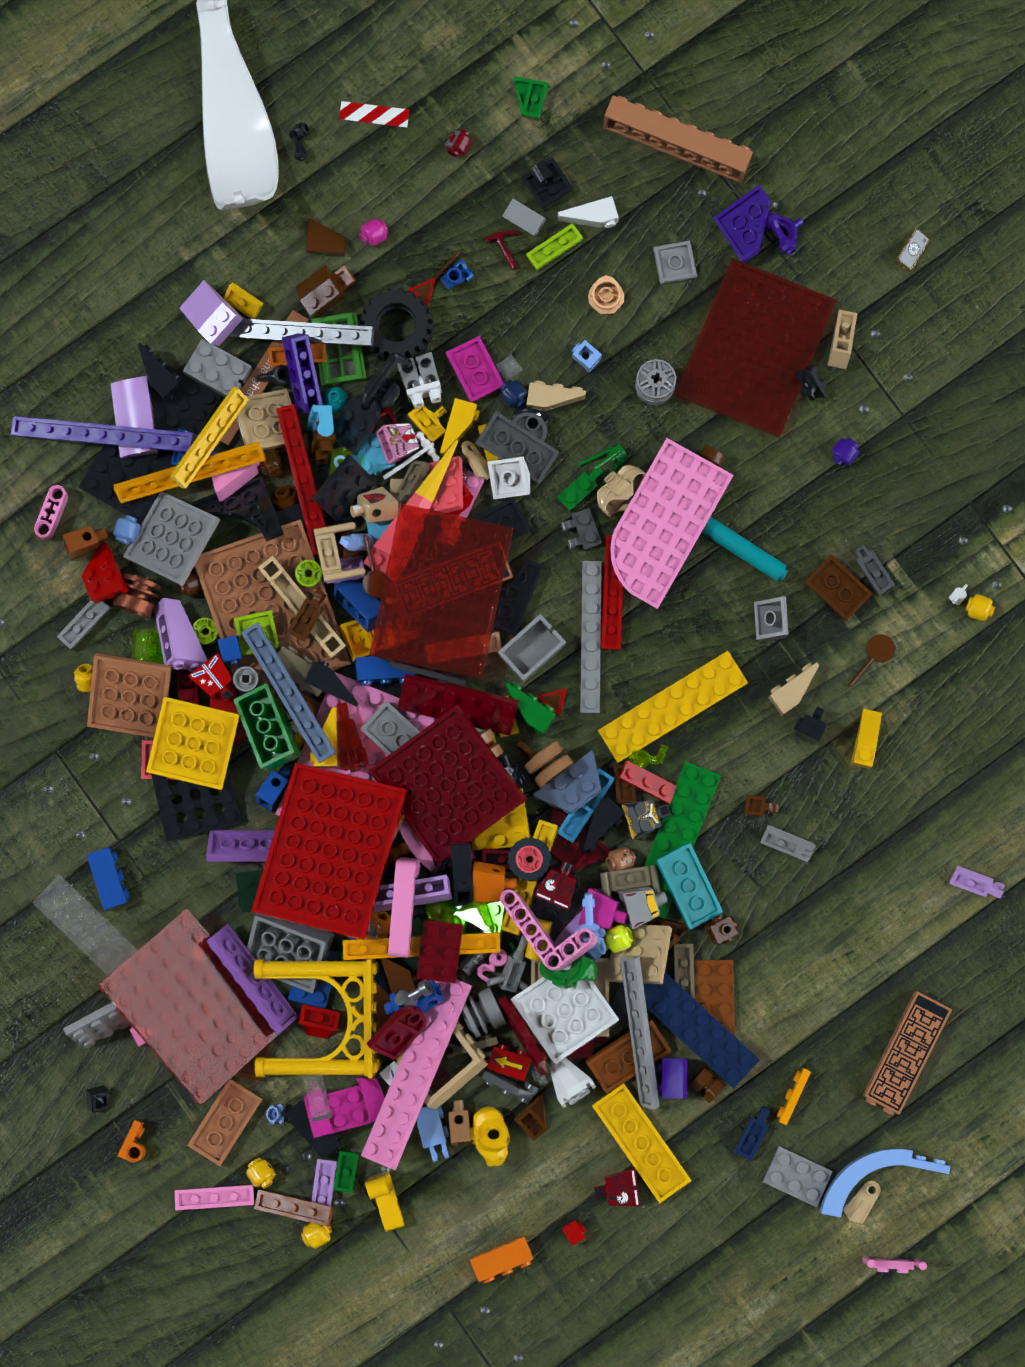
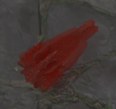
M347 702L337 704L340 719L337 722V741L340 752L338 753L340 769L345 771L350 769V772L359 771L361 767H366L369 764L366 748H363L354 720L350 719Z

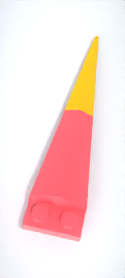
M458 440L452 444L371 549L375 570L384 572L390 580L400 578L408 564L456 449ZM367 556L363 564L371 568L369 557Z

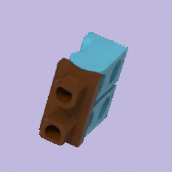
M313 405L306 423L307 430H312L313 434L310 453L311 456H316L317 464H327L328 456H330L336 440L335 435H333L332 406Z

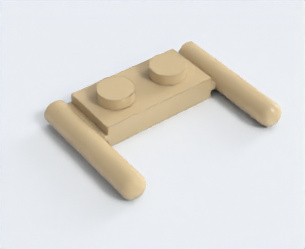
M354 522L313 529L324 582L365 574L366 571L363 567L345 571L341 569L334 533L354 530L356 528Z

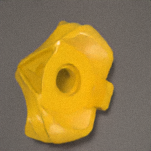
M483 1107L474 1115L473 1127L470 1128L471 1142L473 1145H476V1149L484 1157L489 1167L500 1166L508 1155L509 1131L503 1114L493 1107ZM497 1130L499 1137L497 1139H490L488 1137L489 1131Z

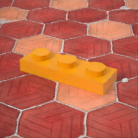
M804 1068L801 1071L797 1070L793 1078L795 1084L792 1089H788L785 1096L787 1102L784 1107H780L777 1113V1117H779L778 1122L787 1125L811 1071Z

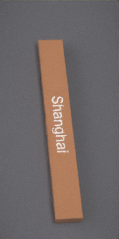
M292 310L286 321L308 323L309 319ZM273 340L269 347L283 346L282 341ZM268 349L241 390L245 396L264 393L270 383L268 380L258 382L256 379L258 375L268 373L277 367H270ZM237 419L233 421L220 442L228 447L240 430Z

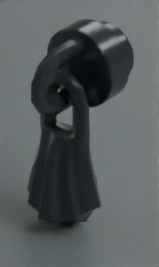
M302 122L296 124L289 133L290 138L295 141V159L304 161L307 158L301 138L306 137L310 132L309 126Z

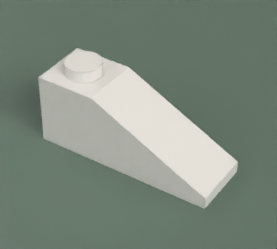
M612 196L558 212V220L561 222L597 228H611L618 223L619 219Z

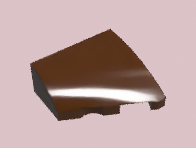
M308 219L306 252L345 257L346 238L326 226Z

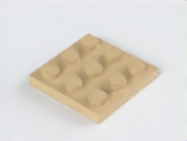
M282 389L246 396L249 400L236 417L244 445L259 441L263 451L284 447L285 442L276 408L292 405L288 390Z
M641 925L635 929L629 927L633 935L631 947L618 953L611 951L606 980L609 982H623L620 957L631 955L640 957L643 983L663 984L672 928L659 925Z

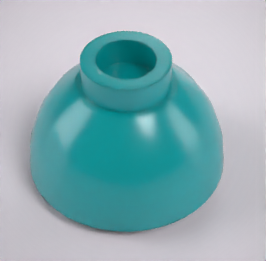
M330 387L323 393L322 404L331 405L332 413L343 411L348 403V395L340 387Z

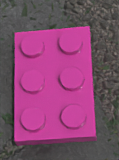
M480 336L446 352V356L471 403L500 390L504 385Z

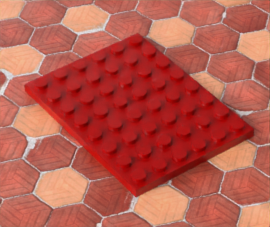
M295 763L251 912L365 941L407 790Z

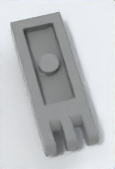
M767 825L760 843L803 861L810 860L816 847L812 842Z

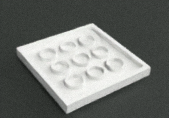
M572 963L569 966H567L564 969V971L569 970L572 966ZM542 977L510 999L554 1065L619 1021L593 981H578L576 988L570 987L565 989L558 988L552 984V981Z

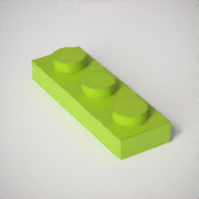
M572 223L528 252L526 257L537 271L583 241V237Z

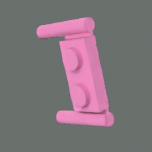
M868 1256L862 1258L864 1264L870 1268H877L878 1272H889V1269H897L898 1273H909V1270H914V1265L921 1270L927 1268V1264L919 1258H915L913 1261L903 1259H871Z

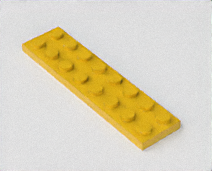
M726 651L600 728L598 733L616 762L619 763L747 685L748 682L729 651Z

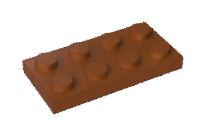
M694 960L695 1000L735 1036L733 960Z
M649 1018V1031L653 1061L655 1063L672 1051L652 1019ZM630 1032L585 1060L606 1094L636 1075Z

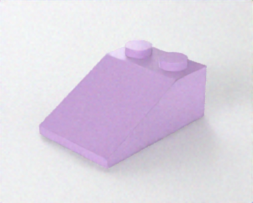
M205 280L202 281L180 307L197 331L207 341L216 346H220L243 319Z

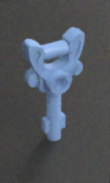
M585 893L582 904L585 907L586 923H583L574 933L581 928L593 931L597 936V943L591 949H597L600 954L604 955L607 950L603 939L606 932L598 924L593 923L595 898H592V893ZM589 933L583 936L584 943L588 942L584 941V938H590Z

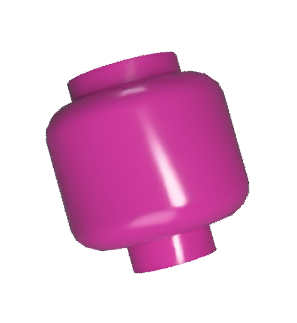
M374 218L361 226L359 236L364 244L367 243L373 247L386 240L388 229L383 220L379 221Z

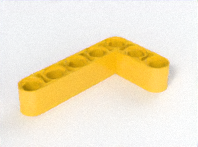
M389 1171L370 1176L365 1182L370 1200L376 1199L385 1232L404 1227V1220Z

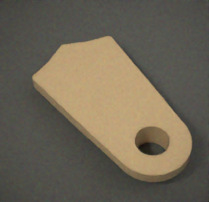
M464 441L461 445L462 452L467 457L468 463L476 477L488 480L490 475L487 461L472 442Z
M867 1181L845 1205L843 1211L849 1221L860 1224L864 1223L881 1191L877 1182ZM874 1186L875 1192L870 1194L868 1189Z

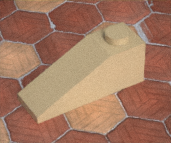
M839 309L828 366L842 369L847 368L852 350L857 313Z

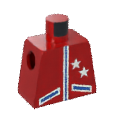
M218 653L188 675L191 681L212 699L220 695L224 702H227L234 696L228 688L234 682Z

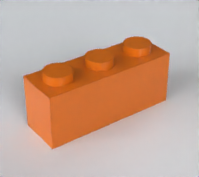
M521 1236L470 1258V1262L478 1282L483 1281L485 1284L494 1280V1276L501 1273L504 1276L513 1272L512 1268L516 1266L523 1268L530 1265L533 1255L525 1236Z

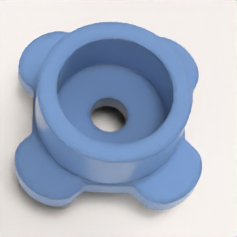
M283 1104L269 1106L266 1116L270 1124H275L276 1122L282 1124L285 1122V1108Z

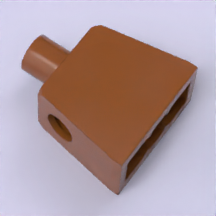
M91 525L62 535L63 545L70 561L98 549V541L108 538L104 527L94 531Z

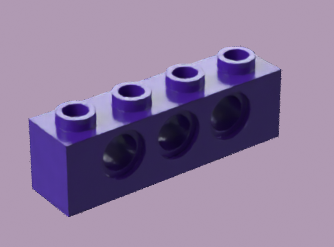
M297 333L282 337V343L297 412L307 414L310 413L313 405H322L308 334Z

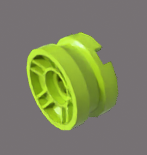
M304 560L297 565L295 576L302 586L314 587L322 579V570L317 562ZM311 570L312 576L306 577L305 572Z
M201 618L193 624L192 628L200 645L210 646L216 643L219 634L212 619ZM204 628H207L209 630L208 635L202 634V632L205 630Z

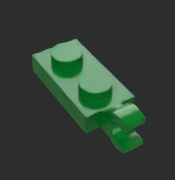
M599 467L590 475L584 472L557 498L569 511H572L598 487L595 481L604 474V471Z

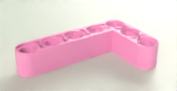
M400 857L396 860L388 956L409 958L415 882L420 873V859Z
M505 890L500 896V901L544 965L555 972L564 970L597 943V936L593 931L581 928L560 945L556 946L519 893L513 890ZM511 895H514V902L512 904H509L508 898ZM525 910L526 915L524 919L520 920L519 913ZM536 926V933L530 935L531 927ZM589 933L590 939L584 943L583 936ZM547 941V949L541 951V944ZM573 945L574 952L571 955H568L567 949L569 946ZM558 957L559 963L553 967L552 960Z

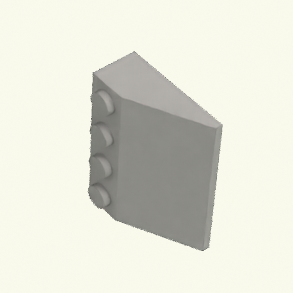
M256 914L247 949L255 959H264V961H326L334 934ZM314 978L277 979L312 994L319 979Z

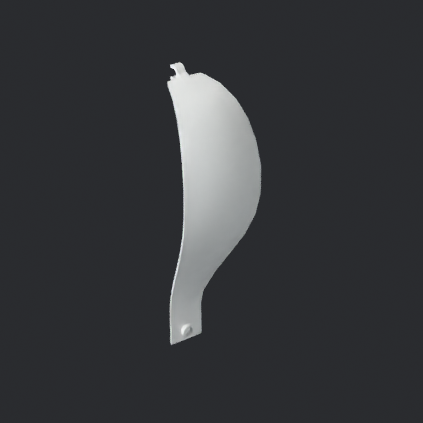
M197 0L196 6L200 27L202 59L203 137L211 193L214 203L220 210L255 205L273 197L277 189L279 170L274 134L263 102L232 33L227 0Z

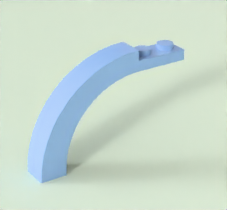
M888 1148L869 1152L850 1162L836 1175L824 1195L819 1212L821 1214L841 1217L844 1203L850 1191L863 1177L877 1169L887 1166L904 1165L949 1174L950 1166L945 1165L946 1161L934 1159V1162L926 1161V1157L915 1155L912 1158L913 1150Z

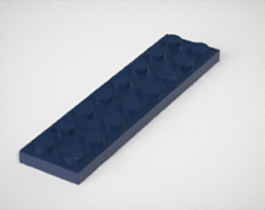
M666 972L664 973L663 984L643 983L646 1008L733 1089L758 1063L759 1059Z

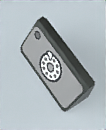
M491 953L469 954L458 966L467 976H470Z

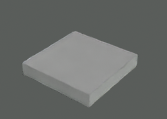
M690 241L653 247L660 285L697 278Z

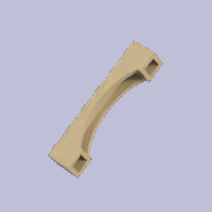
M272 556L260 565L258 569L292 611L297 614L307 597L274 556ZM320 615L310 633L332 659L347 646Z

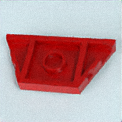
M102 541L81 575L91 601L96 604L105 599L114 598L118 592L125 594L129 591L109 544Z

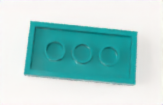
M690 842L655 859L689 930L723 912Z

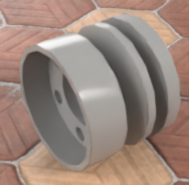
M654 359L644 363L636 377L635 389L638 397L648 405L657 406L667 402L674 393L676 385L675 371L669 363L663 360ZM655 377H658V378H659V381L657 382V384H656V383H653Z
M490 987L478 992L480 1001L477 1003L472 996L468 997L471 1006L468 1007L465 1002L461 1012L469 1030L473 1032L476 1038L481 1036L478 1030L481 1026L485 1034L488 1033L486 1024L489 1022L494 1029L507 1024Z

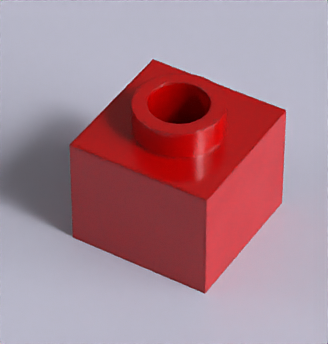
M576 1219L562 1227L572 1246L586 1238L584 1235L587 1232L582 1222L577 1223Z

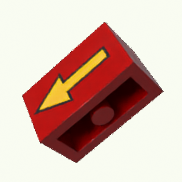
M499 1044L498 1047L494 1046L487 1069L524 1081L531 1061L527 1053L521 1050H517V1053L509 1051L510 1047Z

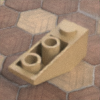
M542 381L530 382L526 408L548 411L585 399L586 391H583L581 387L575 386L570 389L564 388L562 384H553L551 386L545 385V382Z
M811 663L807 664L801 669L803 672L800 675L793 674L786 679L787 684L783 687L779 684L770 691L772 694L768 698L781 716L800 703L819 667L818 663L814 665Z

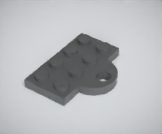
M495 411L475 442L500 460L524 456L530 472V479L540 484L559 454L558 450L544 442L547 435L544 420L531 412L520 413L511 421ZM530 418H535L538 422L537 427L534 429L529 428L527 425Z

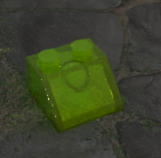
M145 628L133 631L131 659L164 664L158 630Z

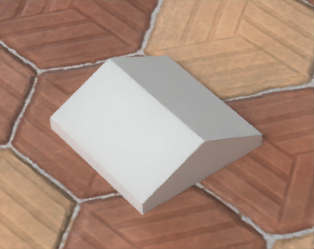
M524 456L487 462L493 499L530 494V472Z

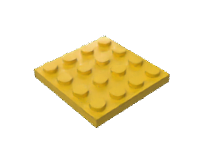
M164 696L146 772L222 790L240 714Z

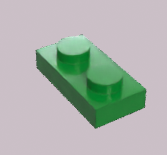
M340 1150L333 1190L353 1193L359 1153Z

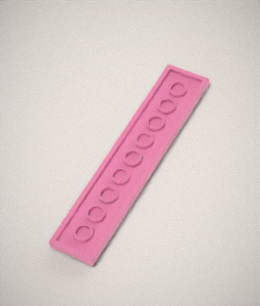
M456 980V984L434 981L440 985L445 1001L424 1013L426 1025L404 1051L361 1156L396 1171L472 986L462 981Z

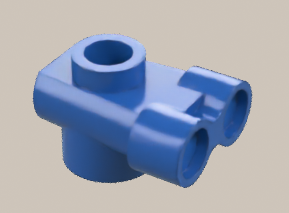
M460 260L454 264V268L449 269L441 277V281L449 290L464 281L466 283L474 278V275L467 268L465 262Z

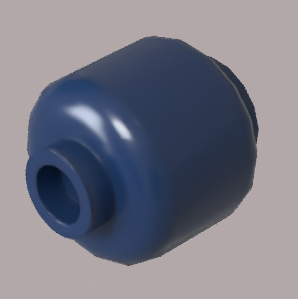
M509 380L500 388V397L508 407L521 408L526 404L528 392L518 380Z

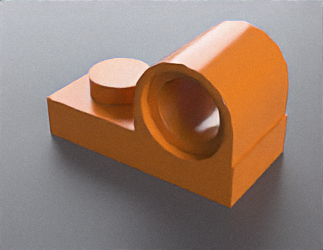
M138 1119L134 1120L117 1155L118 1157L130 1162H138L145 1157L146 1149L144 1145L136 1141L137 1138H141L145 1130L142 1127L144 1122ZM133 1147H137L140 1150L138 1158H134L131 1155Z

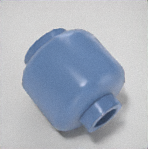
M126 515V518H119L113 530V535L116 537L115 540L126 545L135 542L141 526L136 523L137 519Z

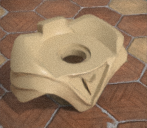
M630 465L623 466L617 474L614 471L611 472L604 479L606 484L597 492L599 508L609 518L617 512L625 511L646 473L640 468Z

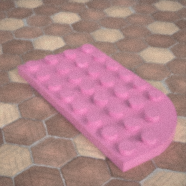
M668 438L663 443L617 524L611 540V560L619 581L629 593L656 609L662 603L734 476Z

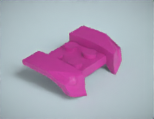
M357 1077L358 1086L322 1095L319 1088L307 1093L304 1096V1102L313 1137L317 1138L327 1134H334L375 1122L385 1099L378 1080L374 1077Z

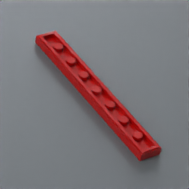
M295 404L276 408L313 556L319 554L313 529L326 527L321 508L312 500L317 490Z

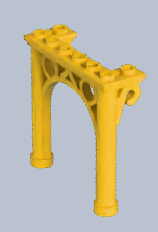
M255 959V979L314 978L330 983L341 994L348 1015L345 1036L335 1051L318 1058L256 1057V1077H265V1075L368 1076V1078H373L381 1068V1061L377 1059V1052L370 1049L367 1042L376 1034L378 1028L377 1022H374V1014H377V1002H374V994H377V983H374V977L376 973H379V961H376V959H366L365 961H264V959ZM332 977H349V978H348L347 980H345V982H344L343 985H341L338 981H336V980H335L334 978H332ZM351 981H355L360 985V995L357 998H352L346 992V988ZM364 998V1014L356 1009V1005L352 1006L351 1002L355 1003ZM364 1022V1038L356 1033L351 1035L352 1031H356L357 1025ZM352 1038L358 1039L361 1044L360 1053L357 1055L351 1054L346 1046ZM342 1050H343L344 1054L346 1055V1057L349 1058V1059H332V1058H334L336 1055H338Z

